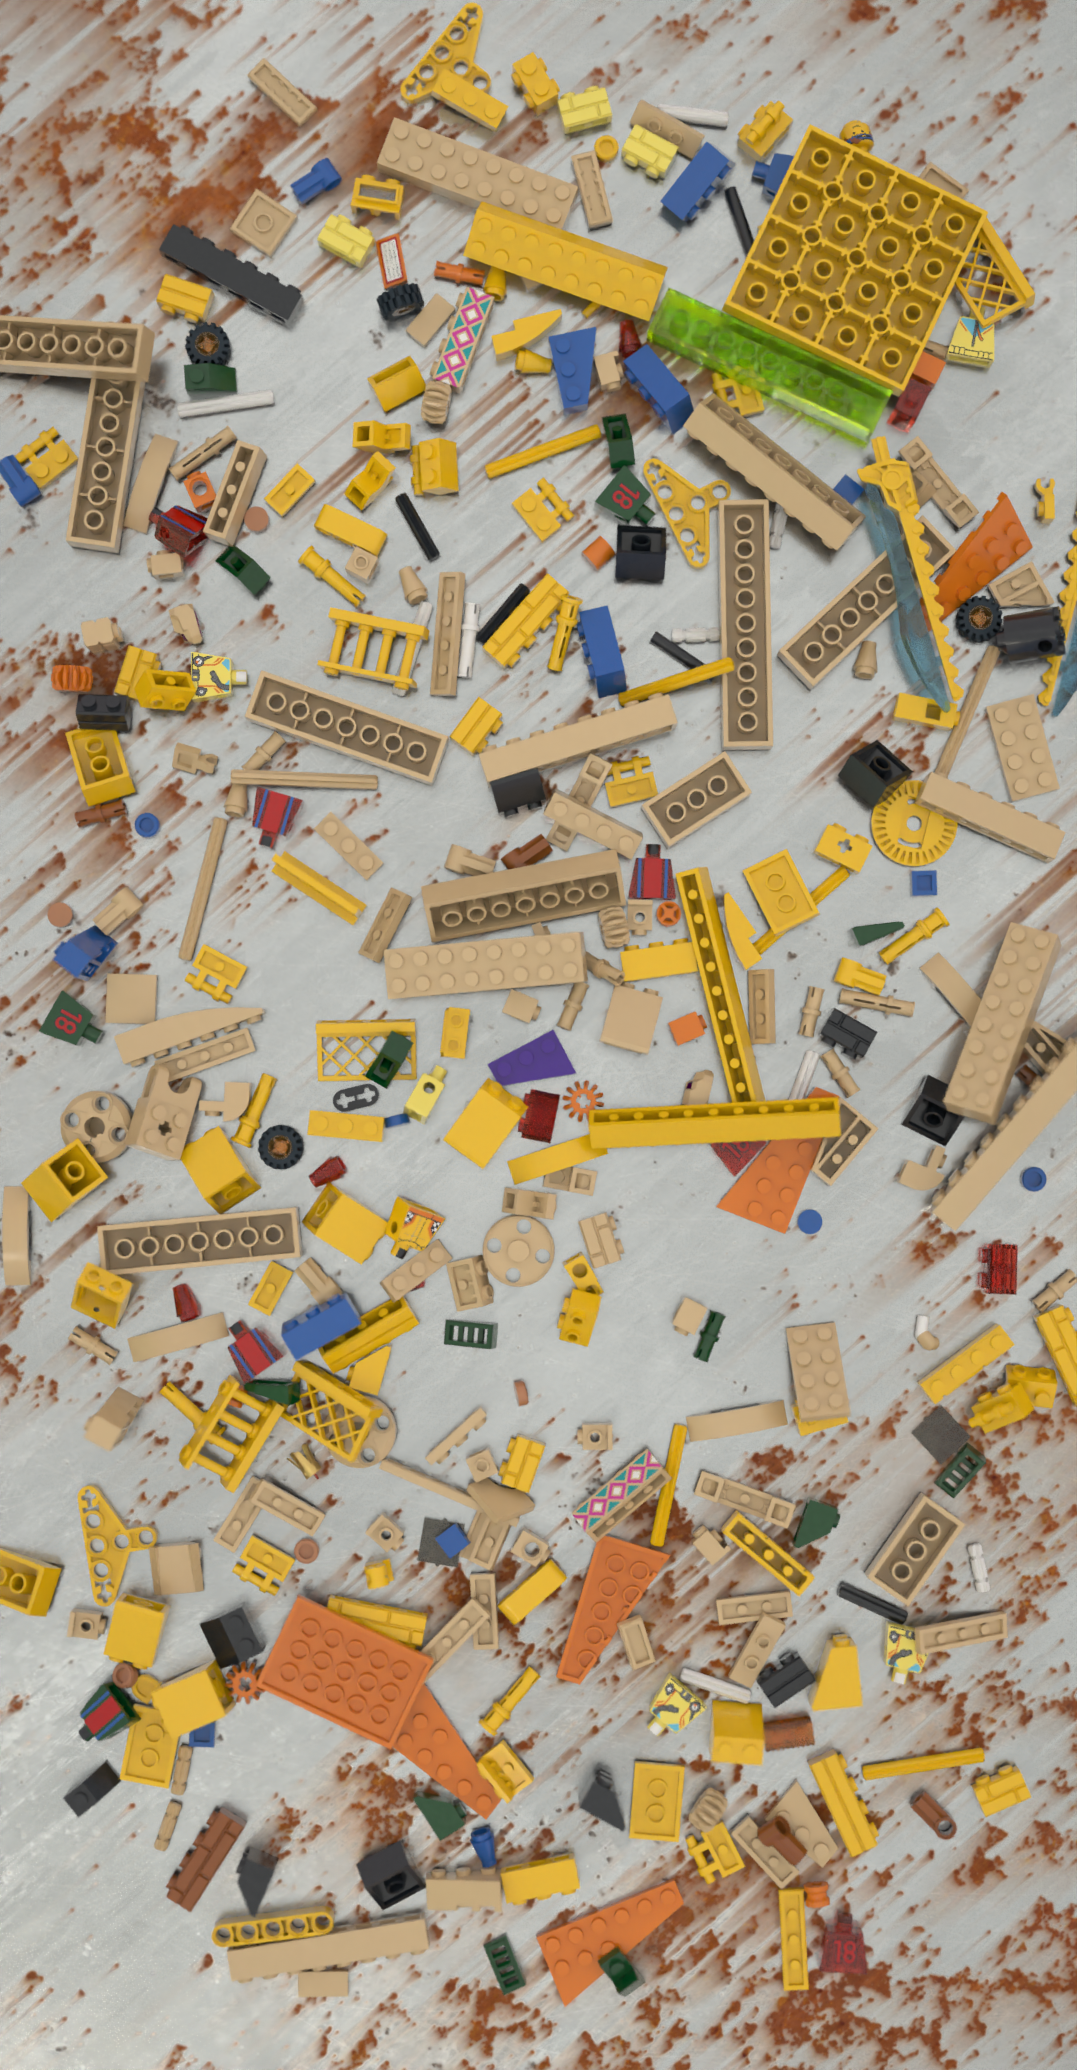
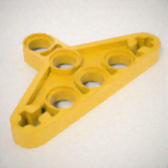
M468 3L463 6L403 81L400 91L402 99L406 103L415 104L431 97V92L444 68L472 85L476 78H484L487 81V85L480 90L485 93L490 91V76L474 63L483 22V11L478 4ZM476 11L477 19L471 18L467 24L471 30L468 31L464 25L468 20V12L472 14ZM460 29L464 32V36L460 40H454L450 37L451 31ZM438 48H445L448 50L449 55L445 59H439L435 56V52ZM457 63H465L468 66V70L464 74H458L454 71V67ZM427 66L433 69L434 73L430 78H424L420 75V70L423 67ZM416 77L420 82L416 87L417 94H410L408 96L407 88L412 89L416 85V79H414Z
M649 459L643 466V476L688 564L693 569H703L708 564L710 556L709 511L718 506L719 500L729 499L731 494L730 485L724 480H716L699 489L661 460ZM650 465H653L655 468H660L658 470V476L660 480L663 478V476H665L667 480L660 481L654 486L653 483H655L657 479L655 478L653 473H647L650 470ZM662 486H668L672 491V495L667 499H663L658 495V489ZM716 486H723L726 489L727 494L724 498H716L713 495V489ZM694 497L703 498L705 505L702 509L698 510L691 506V500ZM672 508L682 510L683 517L680 520L676 521L670 518L669 511ZM689 529L694 533V539L691 542L682 541L680 533L683 530ZM697 541H699L701 546L697 545L696 551L699 555L704 554L700 564L698 561L693 562L694 552L692 548L689 551L686 550V548L695 545Z
M86 1485L78 1493V1505L93 1598L98 1605L107 1607L116 1600L130 1553L154 1546L158 1540V1533L154 1527L149 1525L127 1528L100 1489L95 1485ZM87 1490H90L91 1494L96 1495L92 1499V1506L99 1505V1510L91 1509L85 1512V1508L90 1507L89 1500L83 1498ZM90 1514H95L100 1518L98 1527L92 1528L87 1524V1517ZM148 1530L152 1533L153 1541L150 1544H144L140 1541L139 1537L142 1531ZM117 1535H125L128 1538L129 1544L127 1547L119 1548L116 1545L115 1538ZM93 1539L103 1541V1551L95 1552L91 1549ZM99 1563L105 1564L108 1568V1573L104 1577H100L95 1573V1566ZM110 1578L111 1584L106 1583L105 1587L106 1591L111 1592L112 1595L109 1596L108 1601H105L104 1597L99 1596L103 1591L102 1584L97 1585L96 1582H104Z

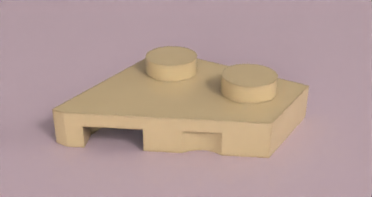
M1032 561L987 586L996 603L1000 606L999 608L1050 606L1054 604L1053 598Z

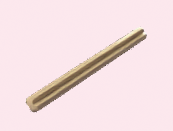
M989 645L960 711L958 725L954 726L935 770L937 772L949 775L1001 652L995 646Z
M231 770L232 784L371 790L377 789L378 777L376 775Z
M215 817L178 955L180 959L191 961L227 827V820L220 817Z

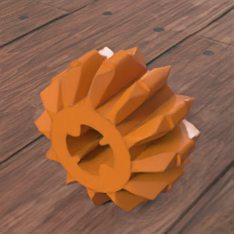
M56 665L53 667L51 674L52 688L56 691L88 692L92 689L93 684L92 669L86 666Z
M587 1080L584 1082V1089L580 1088L578 1081L575 1082L576 1092L571 1087H567L566 1090L572 1094V1097L563 1096L562 1098L565 1101H571V1104L563 1106V1109L568 1110L571 1107L574 1109L569 1114L570 1118L574 1117L576 1112H578V1122H582L583 1114L585 1113L589 1121V1110H597L594 1108L595 1105L599 1107L604 1106L603 1102H596V1098L603 1097V1093L594 1095L593 1092L598 1086L595 1084L591 1090H588L589 1081ZM581 1094L587 1095L586 1098L590 1100V1105H585L586 1108H580V1103L576 1102L578 1096L581 1098Z
M246 1661L241 1662V1669L236 1664L232 1665L233 1672H227L226 1677L231 1681L225 1682L224 1685L226 1688H233L229 1691L228 1696L232 1697L237 1694V1703H240L242 1697H245L246 1704H250L251 1696L255 1700H259L260 1695L258 1692H265V1690L255 1686L263 1670L262 1667L256 1671L254 1670L256 1662H252L250 1668H247ZM242 1677H245V1680L247 1677L251 1679L250 1687H247V1684L245 1687L241 1685Z

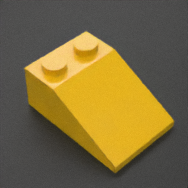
M79 728L65 733L81 790L88 807L136 792L116 730H87Z
M0 1548V1604L29 1616L46 1617L61 1568Z

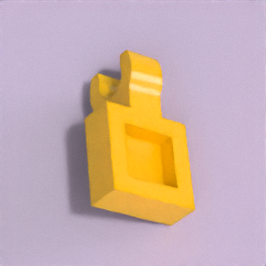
M1050 478L1048 488L1041 486V479H1037L1035 482V490L1042 497L1040 502H1037V516H1041V524H1051L1055 519L1053 494L1055 481L1053 478Z

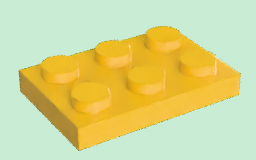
M787 849L742 870L775 937L820 915Z
M135 1703L134 1709L141 1720L129 1728L119 1779L168 1789L179 1736L171 1739L169 1733L167 1734L164 1731L161 1722L163 1718L159 1710L157 1711L151 1706Z
M635 1761L629 1838L679 1842L684 1765Z

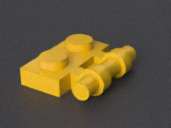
M752 363L728 369L730 379L723 380L721 372L712 374L713 392L734 410L738 409L741 416L747 417L764 412L765 409ZM732 388L735 400L728 401L726 390Z
M54 426L46 432L43 430L38 434L39 437L29 445L25 444L21 447L22 451L15 455L20 464L28 458L32 462L25 470L41 490L78 462V457L64 439L58 444H54L52 439L59 435ZM46 445L50 450L40 458H37L34 453Z
M545 478L537 482V485L542 490L538 495L530 488L512 502L514 509L542 543L561 528V525L556 520L562 515L568 522L575 516L569 509L570 505L566 501L563 502L555 492L557 489L553 484H549ZM547 498L556 507L552 512L543 504V501Z
M634 756L631 757V760L620 763L617 761L610 762L612 767L608 775H613L614 781L605 783L610 808L650 799L658 795L653 772L643 774L642 767L651 765L649 756L641 758ZM634 769L635 776L621 779L620 772Z
M203 944L192 964L200 972L198 976L188 973L185 982L193 985L192 988L197 991L202 990L210 994L212 999L217 1002L221 1000L229 1004L232 995L225 992L227 985L237 989L248 967ZM208 974L220 980L217 987L205 981Z
M252 1535L240 1556L241 1559L248 1562L247 1566L244 1568L236 1563L232 1572L240 1576L239 1579L245 1583L249 1581L258 1586L261 1592H268L275 1596L280 1587L272 1584V1580L276 1578L283 1582L296 1559ZM254 1567L266 1572V1578L264 1579L253 1573Z
M723 1820L718 1821L717 1825L707 1833L700 1830L704 1839L701 1842H697L693 1834L685 1838L688 1845L687 1851L690 1856L694 1857L698 1865L697 1871L700 1876L704 1877L707 1884L716 1880L712 1872L719 1869L724 1878L745 1867ZM709 1849L714 1860L707 1862L702 1853L703 1851Z

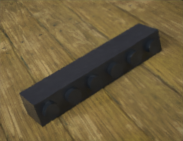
M172 225L159 248L162 257L289 327L291 326L304 303L303 296L300 294L301 291L291 284H288V286L279 282L280 279L269 272L266 275L258 271V267L247 260L243 263L236 259L237 256L230 250L224 249L222 251L216 248V244L206 237L200 239L194 236V232L184 225H181V227Z

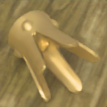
M307 1443L302 1445L306 1458L300 1452L290 1454L294 1461L286 1458L302 1471L306 1479L312 1475L319 1479L316 1472L322 1467L314 1459Z

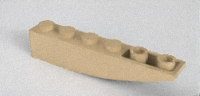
M242 1007L187 1012L159 1019L114 1036L123 1063L136 1067L146 1063L145 1058L154 1055V1058L157 1059L168 1055V1050L174 1047L182 1050L192 1046L191 1041L200 1038L201 1042L212 1039L215 1037L214 1033L220 1030L228 1033L238 1029L237 1024L247 1021L249 1025L262 1020L261 1015L266 1013L263 1008Z

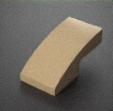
M568 1167L544 1175L542 1186L593 1196L597 1171Z

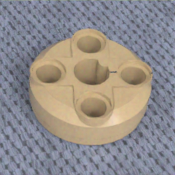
M105 1091L83 1093L68 1104L60 1117L62 1139L66 1146L77 1138L84 1147L87 1144L93 1145L95 1148L93 1158L97 1163L112 1160L122 1154L128 1147L124 1144L133 1118L131 1111L124 1101L112 1093ZM102 1096L109 1100V1107L106 1110L102 1109L99 1105V1100ZM71 1113H75L79 1118L76 1126L71 1125L69 1122ZM119 1127L123 1128L126 1133L123 1141L117 1139L115 1135Z
M510 1215L500 1219L489 1229L483 1243V1259L488 1271L498 1281L514 1287L528 1286L539 1281L549 1271L554 1259L553 1239L548 1229L537 1219L525 1215ZM522 1219L528 1220L531 1224V1229L527 1233H521L517 1229V1223ZM492 1238L499 1239L502 1244L501 1249L497 1252H492L487 1247L488 1241ZM540 1249H545L550 1254L549 1260L545 1263L536 1260V1252ZM510 1268H516L520 1272V1278L515 1282L509 1281L506 1277V1272Z
M363 1395L384 1409L381 1416L388 1418L389 1427L385 1430L379 1428L377 1424L378 1418H375L355 1462H349L327 1447L332 1456L346 1466L353 1468L373 1466L386 1458L394 1446L397 1428L393 1414L383 1402L371 1396ZM337 1404L334 1406L337 1419L346 1416L343 1405ZM330 1413L328 1414L325 1423L331 1421ZM360 1416L353 1417L356 1431L361 1430L365 1419ZM347 1420L338 1423L341 1436L350 1433ZM332 1425L324 1427L326 1438L331 1440L334 1434ZM351 1437L343 1439L344 1448L349 1453L353 1448ZM366 1448L372 1449L375 1453V1459L372 1462L366 1461L363 1457V1451Z

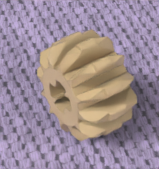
M430 381L427 384L421 407L423 420L433 424H443L445 422L451 400L452 390L450 385L440 381Z
M612 906L600 910L598 921L605 946L607 948H618L628 944L630 934L623 909L620 906Z
M708 1788L699 1796L691 1809L689 1822L698 1830H702L705 1833L709 1832L717 1825L728 1806L727 1798L718 1790Z

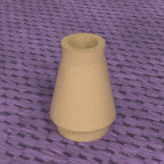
M411 566L404 567L398 572L406 601H409L411 605H415L428 597L426 593L428 589Z
M862 642L860 652L853 667L856 677L873 679L875 673L878 672L877 644L875 642Z
M232 784L223 806L225 814L232 817H244L245 812L248 811L247 784Z

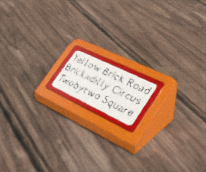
M399 233L375 241L384 290L407 284L408 280Z

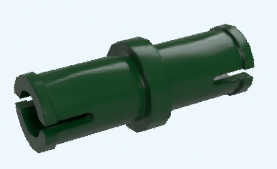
M711 1310L705 1329L700 1332L701 1339L693 1357L699 1358V1360L704 1362L709 1361L714 1344L719 1341L720 1337H718V1334L726 1318L725 1315Z

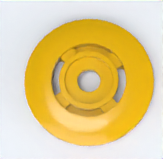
M919 780L905 781L886 801L874 807L871 817L872 835L878 848L892 861L906 866H922L936 861L948 851L957 833V822L917 804H908V800H916L923 783V781ZM911 816H917L921 820V827L917 831H912L907 827V820ZM900 838L907 843H920L921 847L904 846L898 842V839Z

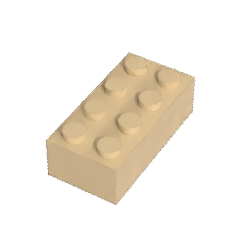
M724 751L642 804L641 809L668 849L749 797L752 791L726 751Z
M920 1492L864 1574L875 1584L909 1606L966 1524Z

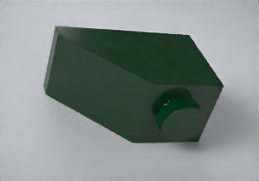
M210 363L184 365L185 389L189 397L238 393L236 368Z
M626 413L602 417L611 468L635 465L633 439Z
M235 545L233 547L228 546L215 560L217 564L253 595L263 589L266 582L271 578L254 559Z
M391 1031L365 1077L387 1088L404 1062L413 1042L406 1039L403 1035Z
M808 1497L792 1545L800 1548L830 1534L832 1527L836 1528L839 1523L840 1514L837 1513L839 1509L834 1505Z
M422 1791L414 1793L413 1800L440 1841L465 1825L467 1813L460 1802L456 1804L453 1798Z

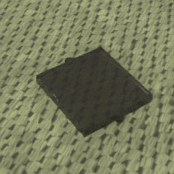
M941 1405L928 1417L924 1416V1421L911 1432L940 1464H943L953 1453H958V1449L970 1438L969 1434Z
M425 1517L417 1561L434 1563L437 1567L439 1565H446L458 1568V1555L460 1552L449 1559L435 1539L457 1522L447 1521L446 1518L439 1520ZM457 1523L464 1532L465 1524Z

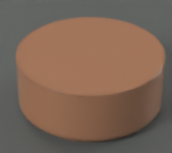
M255 506L246 511L244 522L250 531L258 533L268 527L269 516L265 509Z
M55 903L48 910V920L56 927H66L73 920V911L65 903Z
M524 1381L513 1382L518 1406L528 1405L529 1401Z
M303 1538L295 1545L294 1555L301 1563H312L319 1555V1545L311 1538Z
M131 1663L118 1664L113 1670V1682L119 1688L133 1687L138 1679L137 1668Z

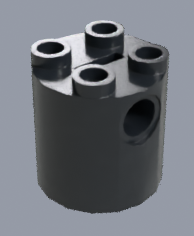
M1059 606L1003 617L1004 630L996 632L999 651H1003L1008 655L1011 664L1066 655L1064 643L1066 636L1064 626H1060L1061 612Z

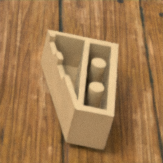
M1034 1021L1023 1052L1044 1075L1046 1072L1045 1066L1054 1056L1058 1058L1063 1053L1062 1046L1067 1040Z
M839 1097L841 1136L823 1137L810 1169L828 1186L835 1182L879 1129L841 1097Z
M118 1386L101 1409L88 1418L83 1427V1430L86 1431L83 1438L109 1452L121 1444L144 1400Z
M491 1866L481 1867V1870L471 1871V1868L468 1867L457 1868L456 1872H446L445 1869L431 1870V1873L426 1874L427 1910L457 1911L461 1907H472V1911H481V1906L494 1907V1912H502L501 1869Z

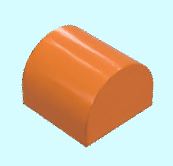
M601 536L581 552L597 572L616 556L613 548Z

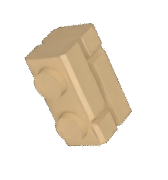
M108 617L96 619V622L91 620L81 624L84 645L93 654L104 653L105 650L109 652L120 649V642L124 641L121 627H118V624L113 623Z
M604 1212L578 1221L593 1269L622 1260L620 1254L624 1253L621 1240H615L613 1231L617 1230L613 1216L608 1217L607 1213Z

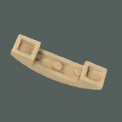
M158 434L154 435L134 484L123 524L124 527L144 534L148 533L154 513L151 511L155 507L168 467L172 464L179 444L178 441Z
M919 436L915 437L898 451L903 461L909 463L911 473L917 470L937 490L931 499L959 529L979 513L967 496L960 493L932 458L933 454Z
M590 753L569 795L592 806L612 767V763ZM555 821L546 840L568 851L578 832Z
M938 952L919 969L934 987L940 990L971 1029L981 999Z
M23 1186L4 1187L2 1249L5 1285H31L28 1220L30 1194Z
M221 1312L130 1337L127 1340L133 1362H137L230 1335L224 1313Z
M784 1400L686 1417L690 1442L741 1435L788 1425Z
M705 1471L701 1472L694 1492L696 1496L727 1505L787 1529L796 1507L795 1504L766 1492Z

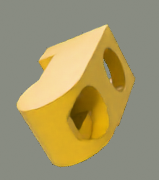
M582 1251L562 1262L580 1291L595 1295L604 1293Z
M390 1558L365 1563L364 1572L368 1589L389 1585L390 1581L395 1580Z

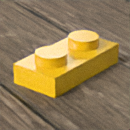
M297 463L269 492L264 501L283 517L316 481Z
M271 1261L248 1305L270 1316L294 1272Z

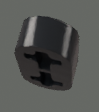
M363 1084L343 1089L334 1095L333 1105L341 1112L372 1106L379 1099V1091L372 1084ZM365 1088L375 1092V1096L371 1097V1102H368L365 1098L358 1100L357 1095L365 1093ZM341 1094H345L346 1097L354 1096L355 1101L347 1103V1108L337 1103V1100L341 1099Z

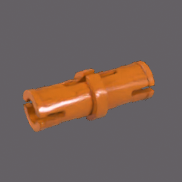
M440 261L436 262L435 277L453 279L455 283L463 281L480 286L483 285L485 270L464 267V264L461 263L453 265Z

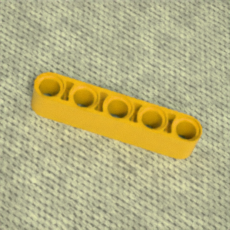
M316 1906L256 1914V1917L245 1915L223 1918L216 1923L212 1932V1940L219 1947H231L324 1935L331 1931L335 1914L328 1906ZM324 1915L328 1917L330 1922L326 1925H321L316 1918ZM296 1918L301 1919L305 1926L296 1928L292 1924V1920ZM269 1922H276L280 1929L271 1931L267 1924ZM251 1925L255 1932L253 1934H246L242 1927ZM226 1928L229 1930L230 1936L222 1937L219 1935L218 1930Z

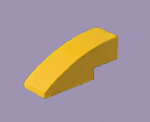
M561 309L513 320V331L491 336L496 361L514 356L518 350L524 351V349H528L543 339L561 322Z
M728 892L723 896L725 927L735 956L745 971L759 962L762 957L749 940L750 937L756 934V931Z

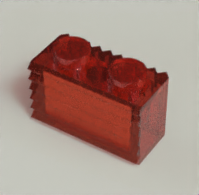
M531 1089L530 1094L525 1093L523 1103L528 1108L525 1118H520L517 1131L522 1133L521 1138L551 1143L560 1095Z
M985 1243V1248H981L980 1262L984 1263V1273H980L979 1284L980 1288H984V1293L1016 1295L1017 1244Z

